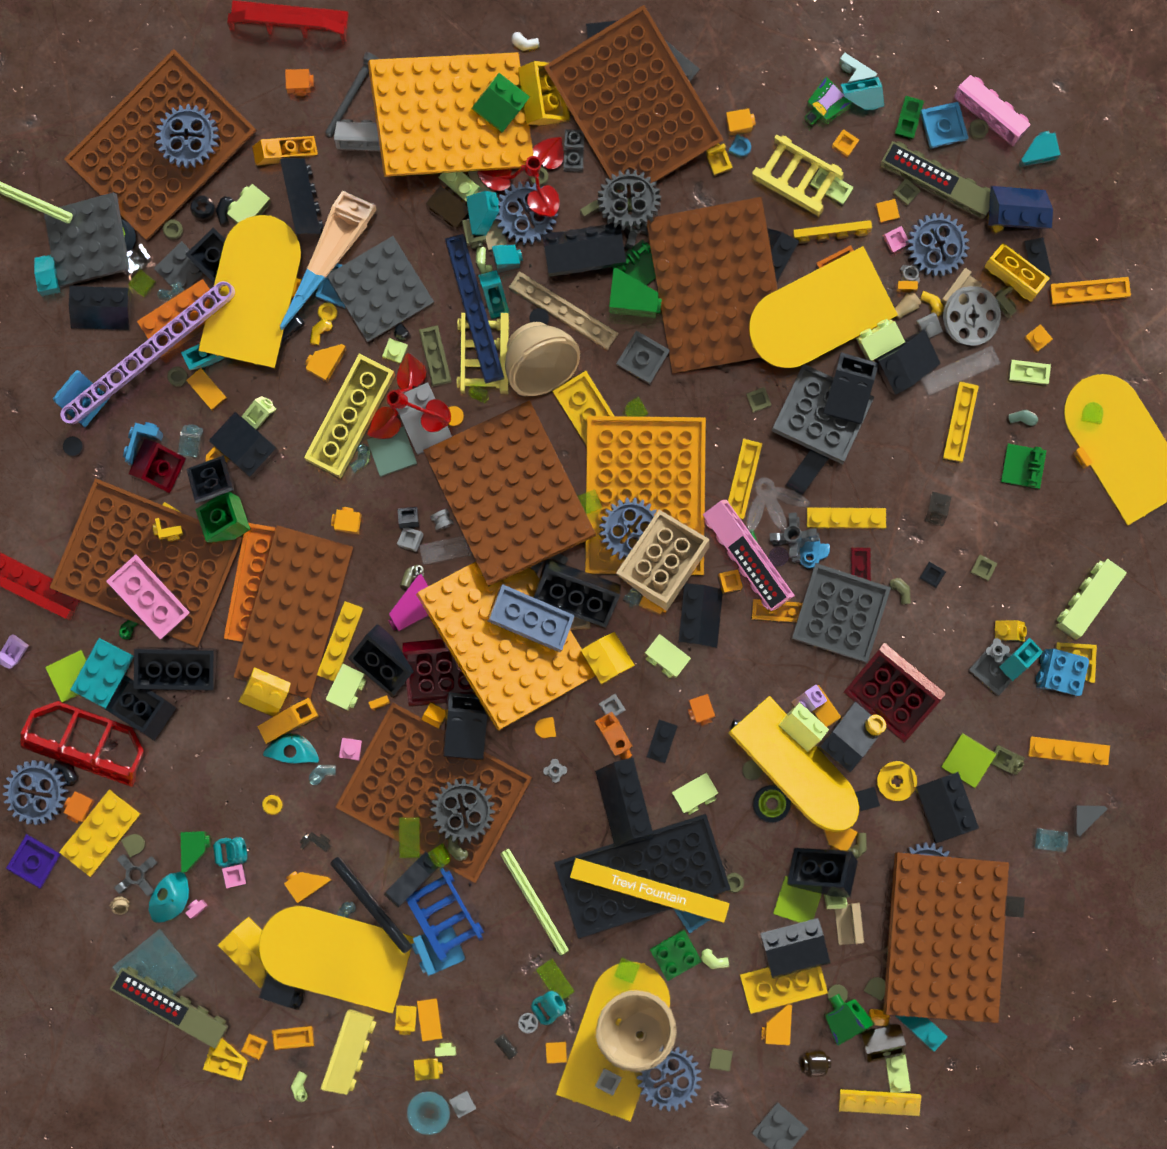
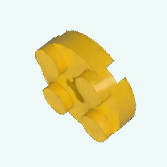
M900 761L886 764L877 776L878 790L886 799L892 801H902L909 798L917 786L915 771L909 765ZM894 776H898V779H902V783H899V787H896V785L892 784L891 780H894Z

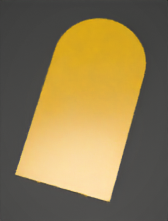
M271 215L252 216L236 224L227 235L214 286L219 282H228L234 287L235 295L229 302L206 319L198 351L275 368L284 329L281 330L280 325L290 306L301 259L298 238L294 231L282 220ZM228 286L221 288V296L229 294ZM212 298L210 300L208 309L212 308L214 305V301Z
M864 246L765 296L752 311L749 321V336L752 347L763 360L776 367L794 368L852 340L866 329L877 327L880 321L890 320L898 316L873 263Z
M1098 374L1082 379L1074 386L1066 399L1064 407L1065 423L1078 447H1083L1093 462L1090 465L1128 526L1167 502V441L1135 390L1126 381L1108 374Z
M769 696L761 704H758L741 722H738V725L729 734L813 824L831 832H842L854 825L859 814V803L853 787L816 745L807 752L779 726L786 713Z
M305 906L285 908L267 921L260 934L259 956L265 970L274 979L289 986L393 1013L411 949L406 953H402L383 928ZM403 934L410 944L413 943L414 936Z
M623 962L614 965L598 978L556 1092L558 1096L630 1122L642 1087H638L642 1080L637 1079V1076H641L643 1073L640 1071L623 1070L609 1062L598 1046L596 1027L600 1013L607 1003L617 995L627 991L649 992L658 996L670 1009V994L663 978L645 963ZM617 1019L616 1025L619 1026L621 1019ZM638 1032L637 1038H643L644 1033ZM604 1068L622 1077L613 1096L595 1087Z

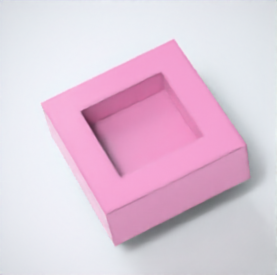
M902 226L883 235L891 253L908 245L906 243L908 238Z
M342 738L339 758L359 761L362 741Z
M242 864L222 869L226 888L247 884Z
M196 899L187 907L189 910L186 914L190 919H193L206 909L208 905L204 900L198 902Z

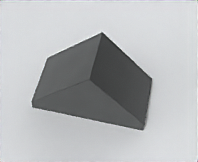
M1074 806V835L1080 837L1108 808L1106 806Z

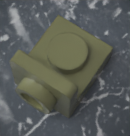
M470 219L462 220L467 247H472V249L483 247V244H486V237L474 238L477 235H472Z
M1004 286L995 293L1000 310L1007 319L1017 311L1015 303L1010 298L1007 299L1005 297L1012 292V286L1007 289Z
M997 745L994 752L996 756L991 764L1017 775L1024 766L1023 761L1025 757Z

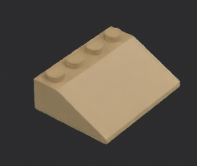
M658 510L616 574L651 602L667 611L709 549V539Z

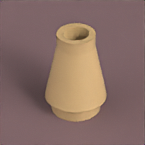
M913 291L909 294L906 293L896 306L895 310L899 319L920 308L919 305L922 302Z

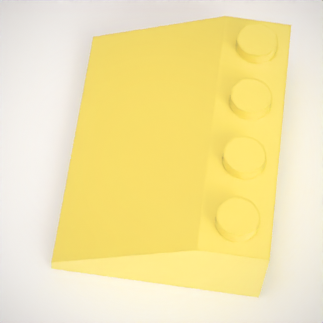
M353 1009L347 1011L321 1087L322 1090L346 1095L349 1091L353 1092L357 1081L354 1079L356 1071L360 1072L363 1061L360 1060L362 1052H367L370 1041H367L368 1034H373L376 1022L373 1021V1016Z

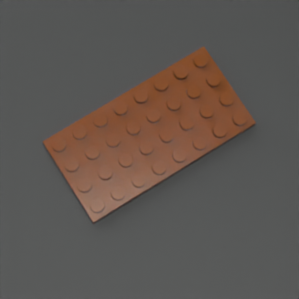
M277 525L233 678L248 681L255 667L291 683L288 693L311 698L353 550L352 546Z

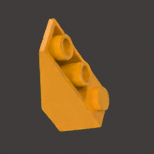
M314 136L261 139L252 146L256 165L281 163V158H306L318 155Z
M307 698L257 727L265 743L268 744L318 718L319 715L311 699Z

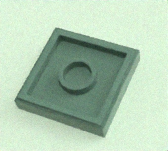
M404 426L391 438L376 439L372 437L367 439L380 477L417 464Z

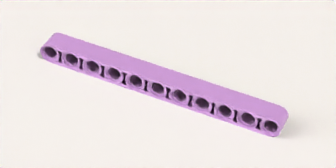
M225 281L217 283L67 404L60 413L62 420L69 424L80 422L229 302L235 295L234 287ZM228 286L229 294L221 296V288ZM212 298L214 305L212 308L207 309L205 301ZM192 311H197L199 315L195 321L190 320V313ZM181 323L183 331L176 334L174 327L176 324ZM165 335L168 338V342L166 345L161 346L159 338ZM147 348L152 350L150 358L144 357V350ZM135 360L137 367L135 370L130 371L128 364L130 361ZM119 372L122 377L121 381L115 383L113 376ZM104 385L106 393L100 396L98 394V387ZM88 397L91 400V404L89 407L84 408L82 405L83 399ZM73 409L75 411V418L69 420L67 413Z

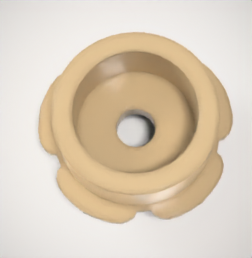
M119 896L110 902V908H112L114 914L122 915L128 911V899Z

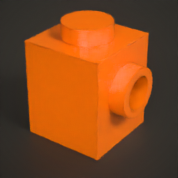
M309 69L285 70L288 94L295 93L296 96H305L306 93H311V87H314V75H310Z
M708 694L688 701L691 708L688 709L691 721L695 720V723H701V726L712 723V718H715V714Z
M74 791L72 797H68L65 801L63 813L67 814V819L74 823H78V821L84 822L95 801Z

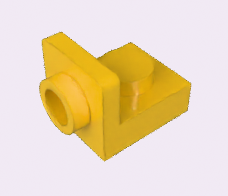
M397 1005L395 1030H399V1034L411 1035V1031H416L417 1006Z
M438 1058L414 1060L416 1081L440 1079V1074H443V1064L438 1062Z

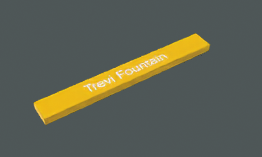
M577 858L575 859L570 876L572 879L722 923L725 922L730 903Z

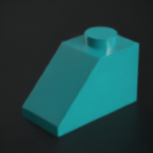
M879 77L840 84L844 97L864 110H875L879 107H884L883 86Z
M1049 131L1039 133L1021 159L1019 166L1024 167L1058 160L1060 150L1056 133H1049Z
M482 191L466 196L472 235L486 236L499 213L498 197L495 192Z
M515 245L492 246L498 273L521 267L520 261H523L521 250H517Z
M47 255L34 258V273L38 293L41 296L61 293L54 257Z
M494 270L478 275L491 319L500 317L501 313L510 314L498 271Z
M200 344L181 352L190 371L210 366L227 358L198 351Z
M1029 638L999 668L1007 677L1014 681L1043 651Z

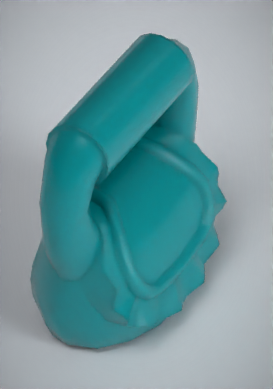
M221 838L214 843V858L218 866L226 868L234 864H243L247 861V848L243 838ZM221 844L226 845V858L228 860L223 863Z
M548 991L544 996L534 999L531 1004V1010L541 1024L548 1025L565 1013L566 1006L558 993ZM537 1003H541V1007H543V1009H544V1011L546 1012L547 1016L550 1017L548 1020H547V1018L545 1017V1015L543 1014V1012L541 1011V1009H540V1007L538 1006Z

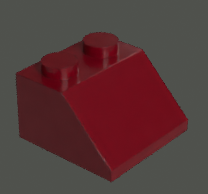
M144 439L128 474L170 494L186 458L157 442Z

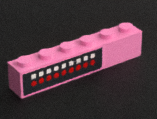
M727 500L718 502L703 514L706 525L717 534L716 539L721 545L726 547L730 559L736 561L739 565L740 573L751 582L750 587L755 593L760 595L762 598L761 602L766 609H770V611L777 610L795 596Z

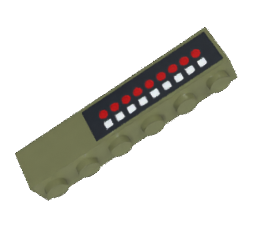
M892 141L880 164L881 167L904 179L907 178L919 187L984 220L989 211V188H982L976 185V182L970 178H962L953 169L947 170L941 167L942 164L938 161H930L924 158V154L916 150L913 152L907 149V146L902 142L897 141L896 143Z
M131 966L121 968L110 990L207 1045L217 1048L229 1027L225 1024L226 1020L217 1015L215 1018L208 1015L209 1011L199 1005L197 1008L190 1004L191 1000L184 996L178 998L173 995L174 991L166 986L161 988L155 985L156 981L148 976H145V978L139 976V971Z

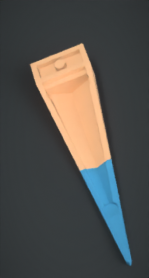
M341 192L332 205L307 270L280 325L281 330L286 327L366 229L367 223L377 210L376 205L347 192Z

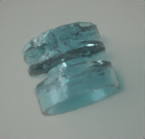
M423 1092L411 1100L408 1106L407 1117L414 1130L424 1135H434L446 1128L450 1121L451 1112L448 1103L442 1096L435 1092ZM427 1108H429V1110L435 1111V1113L432 1114V1119H430L429 1117H424Z

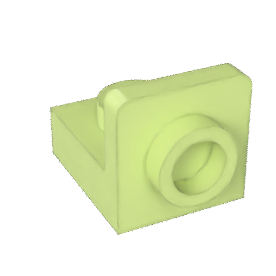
M261 396L253 401L241 417L252 427L258 429L267 417L275 412L276 408L268 398Z

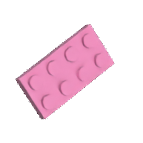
M137 555L133 556L106 581L160 640L190 614Z

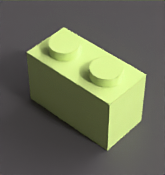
M251 184L250 187L246 186L240 193L241 197L237 202L233 201L227 209V215L238 224L246 218L262 215L272 202L267 195Z
M882 320L877 324L878 327L872 330L870 328L860 333V337L856 338L867 360L872 361L905 343L895 321Z
M660 634L645 652L646 660L653 666L658 664L662 667L661 672L669 678L672 676L677 678L691 659Z
M342 664L325 700L349 711L350 707L354 708L358 700L356 694L358 690H363L367 681L364 679L365 674Z
M800 702L786 714L779 724L807 752L821 741L829 730Z
M707 773L672 792L683 814L688 812L689 815L699 810L698 805L705 802L708 805L715 801V795L718 794Z

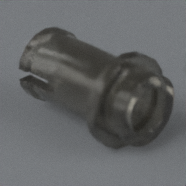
M502 1034L494 1041L505 1054L504 1058L507 1057L510 1060L518 1054L517 1047L514 1048L505 1034Z

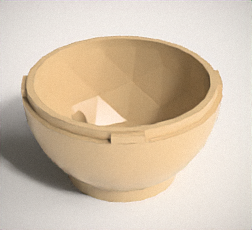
M541 322L525 324L518 328L507 342L505 358L507 379L513 390L519 395L538 396L546 394L560 387L573 376L579 364L580 349L576 341L561 329L547 326Z
M632 990L617 995L602 1009L597 1021L596 1039L600 1051L609 1062L623 1070L639 1072L658 1066L671 1053L675 1043L676 1024L672 1011L658 996L649 992ZM617 1019H621L619 1026L616 1025ZM638 1032L644 1033L643 1038H637Z

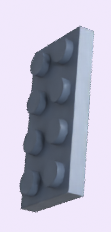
M502 584L488 622L557 652H561L575 615Z

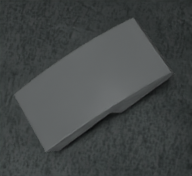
M565 129L563 171L583 172L584 134L582 130Z

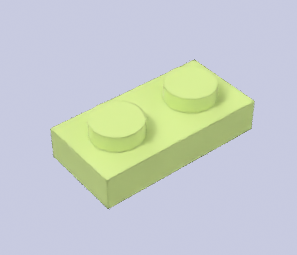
M820 167L810 186L819 190L829 172ZM835 177L825 195L844 205L854 187Z
M463 172L442 173L439 176L445 184L466 202V196L476 194L481 189Z
M1011 360L1009 380L1048 385L1051 365Z
M906 1055L885 1059L890 1092L911 1091Z

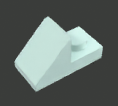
M845 52L840 58L839 64L841 68L847 73H854L848 83L877 76L876 72Z

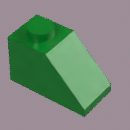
M205 831L180 832L182 873H188L207 853L211 840L210 835L207 836Z

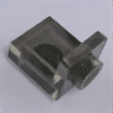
M141 243L137 244L132 251L127 253L130 270L124 271L125 274L130 276L145 268L151 259L150 254L146 248H143Z
M932 492L925 521L943 526L948 515L951 496Z
M314 832L306 833L300 841L302 844L300 849L305 851L310 842H313L328 853L332 847L329 844L331 840L323 834L318 836Z

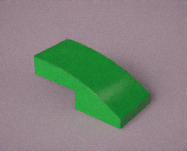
M905 96L895 131L896 134L914 138L924 100Z

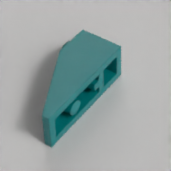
M894 1015L931 1051L935 1052L948 1037L928 1018Z

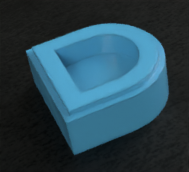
M737 134L728 153L744 158L751 151V143L748 139Z

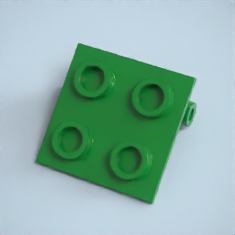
M642 239L632 247V250L625 252L627 265L617 266L616 268L641 283L648 285L656 279L651 246Z
M1008 443L1001 482L1040 489L1047 450H1042L1041 447L1031 448Z
M685 930L680 931L678 934L671 938L669 937L650 949L667 982L702 962Z

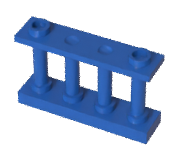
M441 868L440 872L443 875L441 878L414 892L406 901L440 962L443 963L448 960L446 954L449 953V950L477 935L479 941L483 940L481 934L484 931L479 922L475 924L452 884L455 880L450 871L445 872L444 868ZM444 884H448L452 891L451 895L426 909L419 908L417 902L420 901V898ZM457 900L462 909L461 912L436 926H429L427 919L430 918V915ZM467 918L472 927L471 929L445 944L444 942L441 944L438 942L436 937L439 936L440 932Z

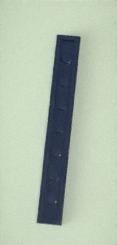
M464 234L445 238L485 384L504 379L503 371Z

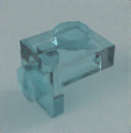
M185 425L180 433L178 454L198 457L200 440L203 434L202 428L196 425Z
M1037 829L1036 849L1066 852L1068 832Z

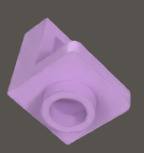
M14 634L10 635L0 651V664L11 669L19 663L29 645Z
M815 685L791 702L794 707L800 702L809 712H812L824 704L827 699L819 687Z

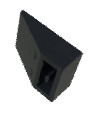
M841 352L835 365L823 414L862 424L879 363Z
M448 693L445 710L443 757L483 760L488 714L477 695Z

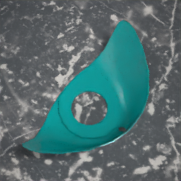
M285 734L271 742L263 752L265 757L286 763L319 762L318 754L312 744L299 734ZM288 745L296 748V755L292 758L284 755V748Z
M176 872L167 875L155 888L149 901V913L154 922L160 923L171 920L178 916L185 908L189 897V887L184 873ZM165 888L168 892L167 897L164 900H159L157 894L161 889Z

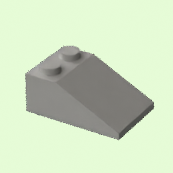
M428 382L403 393L407 396L409 403L426 409L428 401L435 399ZM409 406L403 409L396 408L417 455L423 453L424 449L452 437L448 426L438 432L426 431L421 425L423 412Z

